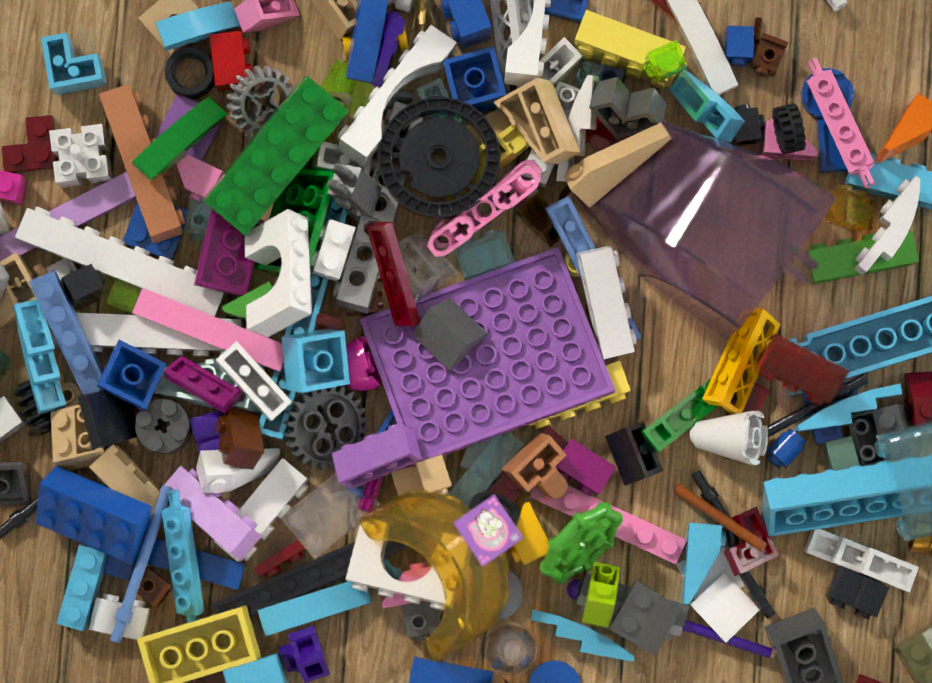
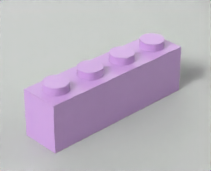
M180 466L164 484L172 487L173 490H180L181 505L190 508L191 519L237 559L242 560L262 537L255 530L257 524L247 515H244L242 518L237 514L240 509L228 499L224 502L219 498L222 493L201 492L195 469L192 468L188 471Z

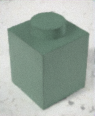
M852 436L821 444L828 470L837 471L859 465Z

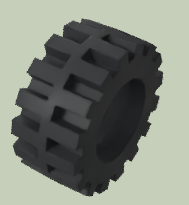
M794 103L773 108L774 132L781 153L789 154L805 150V129L798 106Z

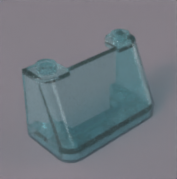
M932 421L876 435L878 440L875 442L877 454L879 457H883L885 461L890 462L903 512L899 516V521H896L899 535L905 541L932 536Z

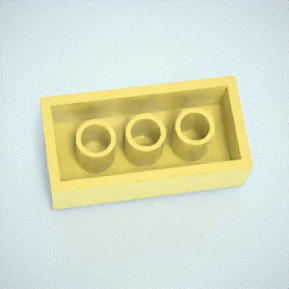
M588 10L585 11L574 41V47L583 56L582 60L591 61L593 59L601 62L603 67L606 65L626 71L625 74L633 79H640L642 77L650 80L651 85L662 89L665 86L671 87L686 49L683 45Z
M247 606L137 639L149 683H183L262 658Z

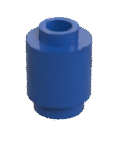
M789 428L787 432L783 431L766 450L769 454L767 459L778 469L781 466L787 468L803 450L802 446L806 442L798 433Z

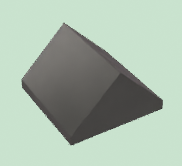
M451 298L429 308L412 333V336L449 372L488 335Z
M1 462L0 506L27 505L31 502L30 463Z

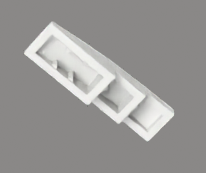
M667 0V5L679 24V31L690 48L691 56L708 87L718 95L738 87L728 60L698 1Z
M587 75L568 118L569 126L580 151L575 156H585L586 130H596L597 116L589 106L594 84L599 82V77ZM574 157L558 165L556 181L566 182L564 175L574 165Z
M821 529L811 530L803 551L906 592H910L919 568L873 548L863 546Z

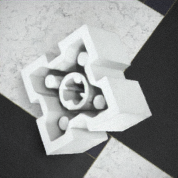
M103 124L81 126L82 133L75 134L71 128L49 131L51 150L59 157V161L53 162L55 183L59 187L81 186V179L85 178L92 184L104 183L113 179L111 160L103 154V151H110L108 132Z

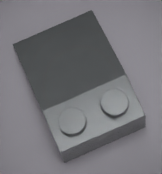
M815 608L808 609L764 627L784 683H843L825 622Z

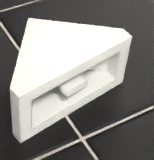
M565 37L539 60V62H544L543 75L540 79L552 81L553 86L565 79L583 57Z

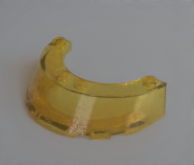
M416 490L403 493L378 504L359 518L358 521L370 539L375 541H396L408 545L422 554L437 572L444 590L445 609L439 626L428 636L426 641L428 651L436 663L481 636L497 622L508 601L510 589L508 588L507 575L510 573L505 551L482 567L453 524L471 511L462 505L463 501L445 493L439 495L428 493V490Z

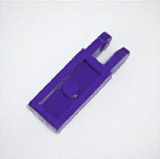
M392 10L391 12L388 11L385 16L373 82L371 83L377 87H382L383 79L390 70L389 61L391 55L396 53L398 45L396 38L403 33V26H405L404 19L398 12Z

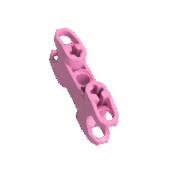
M525 160L501 176L491 190L478 199L481 202L453 218L444 219L437 224L432 231L427 247L435 257L445 256L470 239L473 233L506 209L515 206L533 192L539 185L542 169L535 160ZM524 173H529L534 178L530 181H526L521 177V175ZM483 202L491 205L492 210L489 213H482L479 211L478 205ZM445 236L448 238V241L442 242L437 237ZM434 243L436 244V246H437L438 248H446V247H447V249H445V250H439V249H437V248L434 246Z

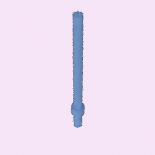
M163 485L122 606L117 609L115 615L117 620L110 638L113 642H121L126 625L131 622L133 616L131 610L163 519L161 511L167 508L169 502L168 491L173 490L172 487Z

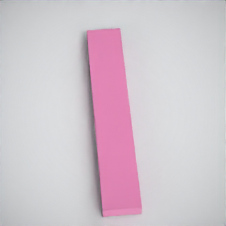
M142 288L132 313L223 350H227L237 341L256 363L282 372L284 367L282 343Z

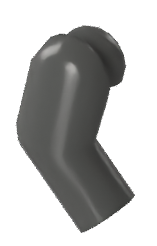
M400 89L391 98L384 112L394 107L395 102L412 103L414 90Z

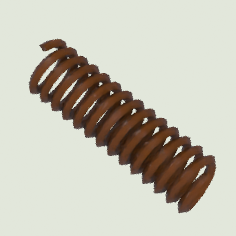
M755 17L754 43L757 42L758 44L763 19Z

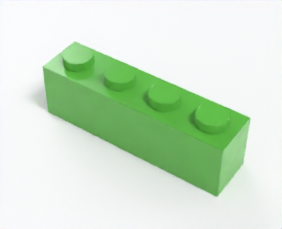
M908 231L901 246L890 260L885 261L879 256L863 275L912 266L919 262L913 232ZM875 233L862 236L860 241L852 242V238H846L836 241L834 246L826 247V243L810 246L811 250L804 254L810 285L860 276L861 274L854 269L858 264L855 258L864 247L868 250L875 243L871 239Z

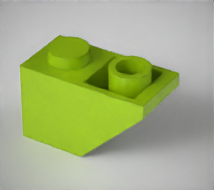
M593 562L582 622L609 628L615 607L620 567Z

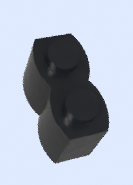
M836 566L825 596L830 598L829 604L844 609L845 605L855 609V615L869 620L870 616L878 617L889 587L841 566Z

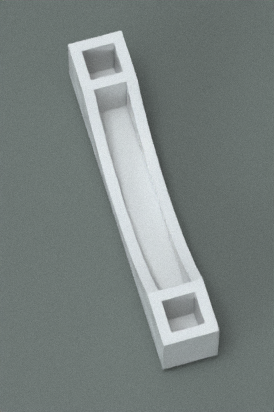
M533 0V13L526 29L508 47L504 84L523 86L535 78H542L544 62H539V55L545 54L547 38L541 37L542 30L548 31L549 15H545L544 11L545 7H550L551 0Z
M430 25L426 32L422 30L419 32L413 42L415 44L414 47L403 52L398 60L400 63L396 69L391 68L383 79L385 83L382 87H375L368 98L370 102L366 107H359L353 116L354 122L350 127L345 125L337 137L340 139L337 150L363 168L379 149L382 139V115L391 98L413 80L425 75L438 73L444 66L443 60L449 59L454 53L457 42L432 25Z

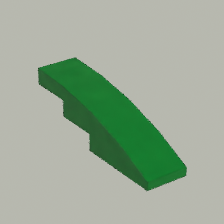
M207 97L156 138L132 161V165L150 181L154 180L183 159L189 149L205 139L210 130L225 120L227 113L210 97Z

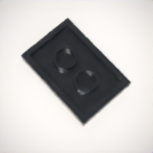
M105 390L78 397L92 450L137 437L135 429L136 417L132 404Z

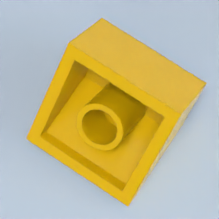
M527 502L521 508L520 518L516 526L523 539L509 548L515 563L521 561L522 565H526L546 555L549 548L548 539L530 503Z

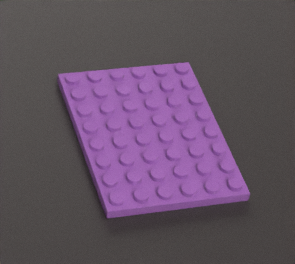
M559 247L414 299L420 321L429 308L451 298L488 334L450 372L412 336L418 324L415 326H395L390 308L359 319L397 424H404L415 432L421 461L439 455H448L615 393L612 380Z

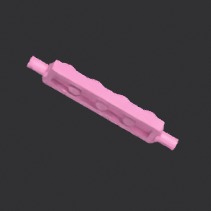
M814 58L812 60L816 69L811 60L807 62L813 74L807 80L811 92L850 176L859 175L864 188L869 187L866 180L867 177L871 186H873L875 182L869 172L875 165L832 71H823L818 59Z

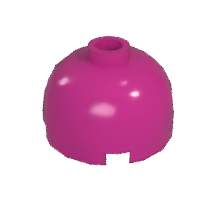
M364 336L346 343L350 384H347V386L361 392L381 387L379 383L382 382L374 358L367 351L370 347Z

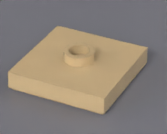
M159 0L138 19L164 48L155 22L199 8L192 0ZM191 43L167 51V53L171 56L173 52L177 51L180 48L187 47Z

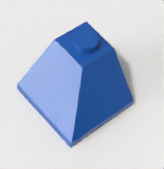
M119 339L97 387L145 411L167 364Z

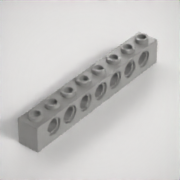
M395 102L393 110L388 109L384 124L388 125L392 118L407 105ZM425 116L415 120L407 126L405 131L408 133L415 125L424 121ZM404 137L398 138L393 153L400 151ZM373 158L370 173H373L372 179L382 188L377 202L384 203L386 208L382 211L374 210L372 218L361 216V218L355 219V222H358L359 225L351 240L350 247L352 248L349 257L346 256L342 272H344L342 282H336L333 296L337 297V306L366 314L369 313L380 275L369 235L365 233L366 225L372 222H392L394 227L400 207L387 188L379 183L382 177L378 158ZM399 160L393 162V168H400ZM409 174L397 175L404 188ZM362 251H367L372 255L367 261H361L357 256ZM354 276H361L365 281L360 286H354L350 283V280Z

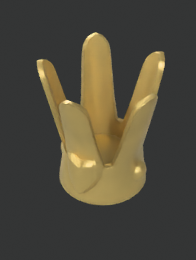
M414 0L413 8L415 9L411 30L414 29L417 16L418 33L421 30L424 31L426 14H428L430 24L437 28L438 24L433 10L435 6L434 0Z

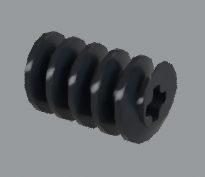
M30 380L17 385L16 387L19 388L14 391V396L22 397L17 404L19 407H26L21 411V416L30 417L24 424L26 427H33L28 431V435L30 437H37L52 432L50 417L52 411L38 413Z

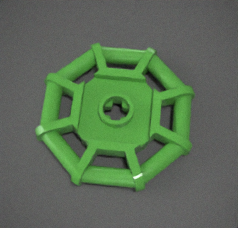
M600 502L595 508L584 513H575L570 523L556 537H552L548 541L549 548L545 560L540 564V572L544 576H550L556 584H563L568 578L581 572H589L593 562L607 549H611L614 546L615 542L613 540L618 527L623 523V515L619 511H614L608 502Z

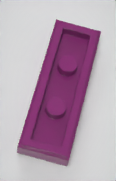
M182 355L164 370V377L223 413H226L243 397L240 389Z

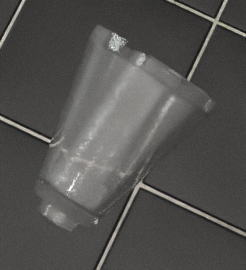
M506 622L494 627L489 632L484 645L485 658L490 667L497 673L505 676H517L525 673L534 664L538 653V645L533 633L526 626L516 622Z

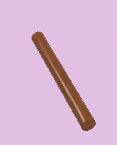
M678 484L674 493L760 552L766 548L767 543L683 485Z

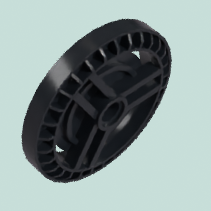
M449 97L425 98L407 105L388 123L379 144V170L383 183L390 195L409 212L431 219L453 218L481 202L478 199L488 193L496 183L500 167L499 142L489 121L470 104ZM432 114H447L446 118H431L415 125L404 137L400 151L393 153L399 136L415 120ZM453 116L462 119L461 123L452 120ZM467 123L477 131L486 150L485 169L475 187L471 181L478 170L479 149L474 136L466 128ZM435 153H444L447 156L446 161L441 164L435 163L432 160ZM399 159L400 168H393V160ZM411 174L413 178L410 186L424 195L431 197H448L453 195L456 200L448 202L422 200L408 192L398 180L397 175ZM467 187L469 192L461 196L459 192Z

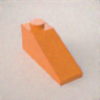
M919 93L916 94L875 159L876 162L881 163L924 141L929 133H932V101Z

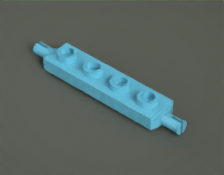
M174 489L168 491L170 507L161 512L176 613L186 616L187 623L198 620L197 615L204 612L190 508L181 505L180 490Z

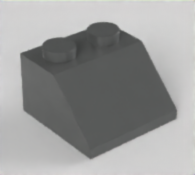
M634 581L608 629L656 656L682 608L641 583Z

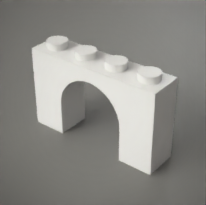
M289 209L252 229L245 236V258L265 266L280 257L282 258L281 272L274 287L266 295L246 305L247 330L265 337H269L312 314L308 218Z
M362 516L346 575V580L352 583L351 588L366 592L368 587L377 589V594L393 598L394 594L404 596V601L414 604H420V600L431 602L430 607L446 611V607L454 608L469 549L466 541L440 535L435 559L430 571L419 580L402 582L392 578L384 564V554L392 526L388 522Z

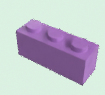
M404 424L392 425L387 431L379 434H370L363 441L355 444H346L340 448L341 450L332 453L338 482L349 489L422 460L415 432Z

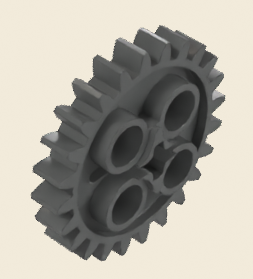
M337 386L336 388L331 387L309 391L308 395L301 392L298 393L301 401H292V405L295 407L294 411L286 410V413L291 416V420L283 421V424L290 426V430L285 431L283 435L291 437L286 446L295 447L291 454L296 457L299 456V462L303 464L307 462V466L313 469L317 466V469L324 471L327 466L328 469L335 470L332 453L341 450L340 448L346 444H355L364 440L360 437L361 433H366L368 430L363 428L362 424L366 423L368 419L361 417V414L366 409L357 407L361 400L355 397L352 398L354 392L345 391V387ZM335 403L336 411L330 415L329 409ZM312 414L313 422L307 427L306 420ZM345 427V435L340 439L339 431ZM322 439V447L316 450L317 441Z

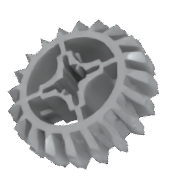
M267 65L264 66L263 70L259 66H254L253 72L245 69L246 77L243 78L238 75L236 79L239 81V84H230V88L235 91L234 94H227V98L233 101L226 105L227 109L233 111L229 116L232 120H237L235 125L239 129L243 128V132L246 134L253 132V135L257 134L263 127V120H259L263 119L268 112H274L275 109H278L295 88L294 84L287 83L289 80L287 75H281V71L276 68L272 71L271 67ZM265 82V84H261L259 89L255 91L250 90L254 85ZM276 87H277V89H278V91H279V104H278V105L276 104L275 99H274L275 94H276V91H275V88H276ZM254 97L265 99L270 106L266 104L261 105ZM245 98H247L250 102V107L248 110L250 113L248 116L246 114L244 106Z

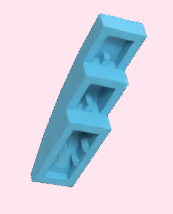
M37 299L14 304L13 308L19 338L38 413L41 414L65 408L66 402L59 381L61 376L53 353L55 347Z
M901 384L872 389L843 399L802 421L794 427V431L801 432L851 424V413L877 409L876 399L901 395Z
M345 582L257 611L264 634L268 636L371 603L369 590L367 592L351 588L352 583Z
M532 609L530 620L556 625L555 636L580 640V652L634 662L635 656L598 632L561 616Z

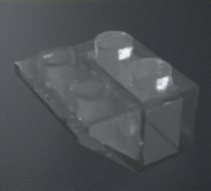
M426 233L407 236L398 243L415 302L424 298L458 273L445 256H434L427 247L430 238Z

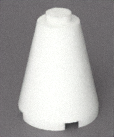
M748 411L698 421L690 430V440L698 449L749 465H758L761 462L758 461L759 456H764L767 449L768 429L767 426L762 425L760 418L765 419L762 412Z

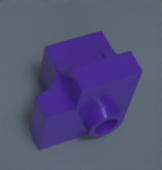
M314 626L288 634L290 644L279 647L281 657L288 672H299L304 683L330 675L326 655Z

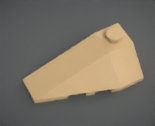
M662 123L654 125L573 165L564 175L570 190L590 208L670 141L671 137Z

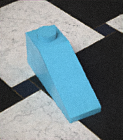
M687 523L682 604H690L718 557L720 547L725 548L726 531H722V525Z

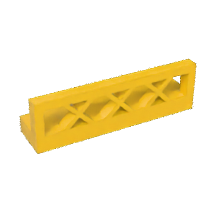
M743 307L702 398L707 404L722 406L732 415L743 412L781 325L767 311L762 308ZM766 322L770 327L764 336L763 327ZM757 345L758 354L753 359V349ZM747 368L748 377L746 381L743 382L742 374L744 370ZM737 392V401L735 406H733L730 401L734 393Z

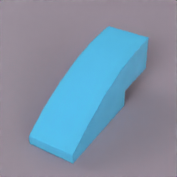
M231 2L203 7L155 22L166 51L188 43L192 45L209 39L210 34L225 33L240 27Z
M682 69L669 89L696 122L703 123L718 140L731 142L745 122L726 101L687 70Z

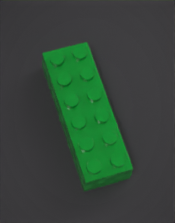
M303 77L201 201L246 236L349 111L310 77Z

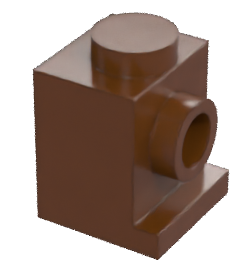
M763 33L749 68L754 69V73L759 76L769 77L770 75L774 77L788 42ZM764 53L772 54L773 59H767Z
M146 567L137 594L154 608H158L173 589L172 583L152 568ZM148 580L153 583V588L150 591L144 588V584Z

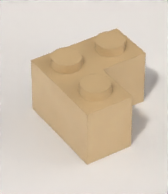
M442 455L418 462L415 467L410 466L391 473L401 504L407 503L408 507L423 503L422 497L431 494L433 499L449 494L447 489L452 488Z

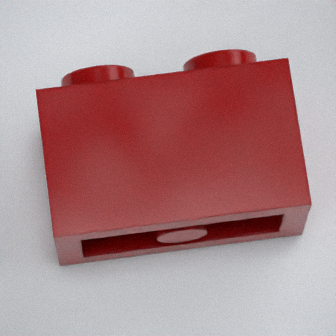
M241 31L210 34L215 86L219 92L233 90L230 88V84H239L236 76L240 75L245 78V69L252 71V65L247 64L246 54H250L249 39H244Z

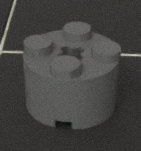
M154 400L149 402L145 411L141 409L137 414L135 423L136 434L139 441L147 449L160 454H173L182 450L189 442L192 434L189 419L192 418L185 408L172 400ZM162 421L170 423L166 433L159 430L162 426Z

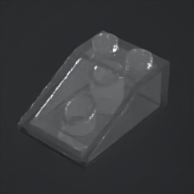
M334 473L283 515L281 520L311 556L317 559L360 524L362 516L368 517L381 504L377 499H373L372 511L370 513L358 509L360 498L364 496L362 492L365 485L349 489L338 482L337 474Z

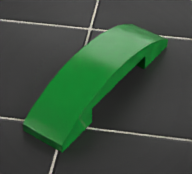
M711 379L641 432L657 453L718 407L709 405L702 400Z

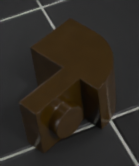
M535 189L515 205L518 210L516 214L541 240L552 247L560 238L544 209L549 205L539 190Z

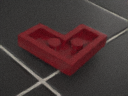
M46 115L25 118L28 143L2 146L3 170L10 173L54 169L53 162L57 161V156L51 150L49 131L55 130L54 117Z
M757 506L732 517V520L767 543L766 548L762 552L742 540V543L723 551L734 576L779 556L771 537H768L766 526Z

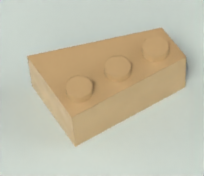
M535 78L494 102L508 116L511 124L516 126L524 135L526 142L543 162L559 165L580 153L552 81Z
M110 446L89 468L96 474L95 477L103 486L152 506L151 521L160 494V488L122 447Z

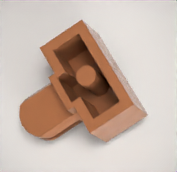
M538 433L501 469L518 489L529 492L536 485L546 497L556 499L563 496L567 491V481L555 467L566 454L550 435Z

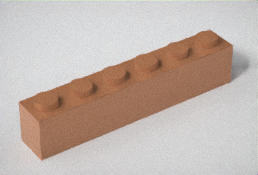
M127 84L100 93L99 96L152 243L155 244L183 234L181 225L186 223L181 209L175 210L172 201L177 199L172 185L166 186L164 177L168 176L167 171L150 181L132 165V161L155 140V138L149 139L146 132L151 129L146 114L140 115L138 107L142 106L138 92H132L130 85Z

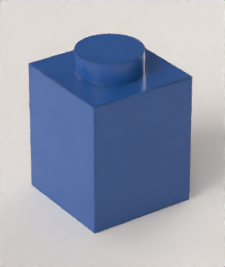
M727 26L724 32V54L728 63L733 67H744L746 63L750 64L753 59L754 26Z

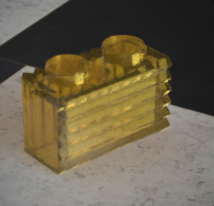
M838 185L835 190H827L825 222L850 231L872 230L874 228L872 226L874 223L872 220L874 216L872 214L875 212L873 210L875 200L867 197L865 191L852 190L853 187L848 185Z

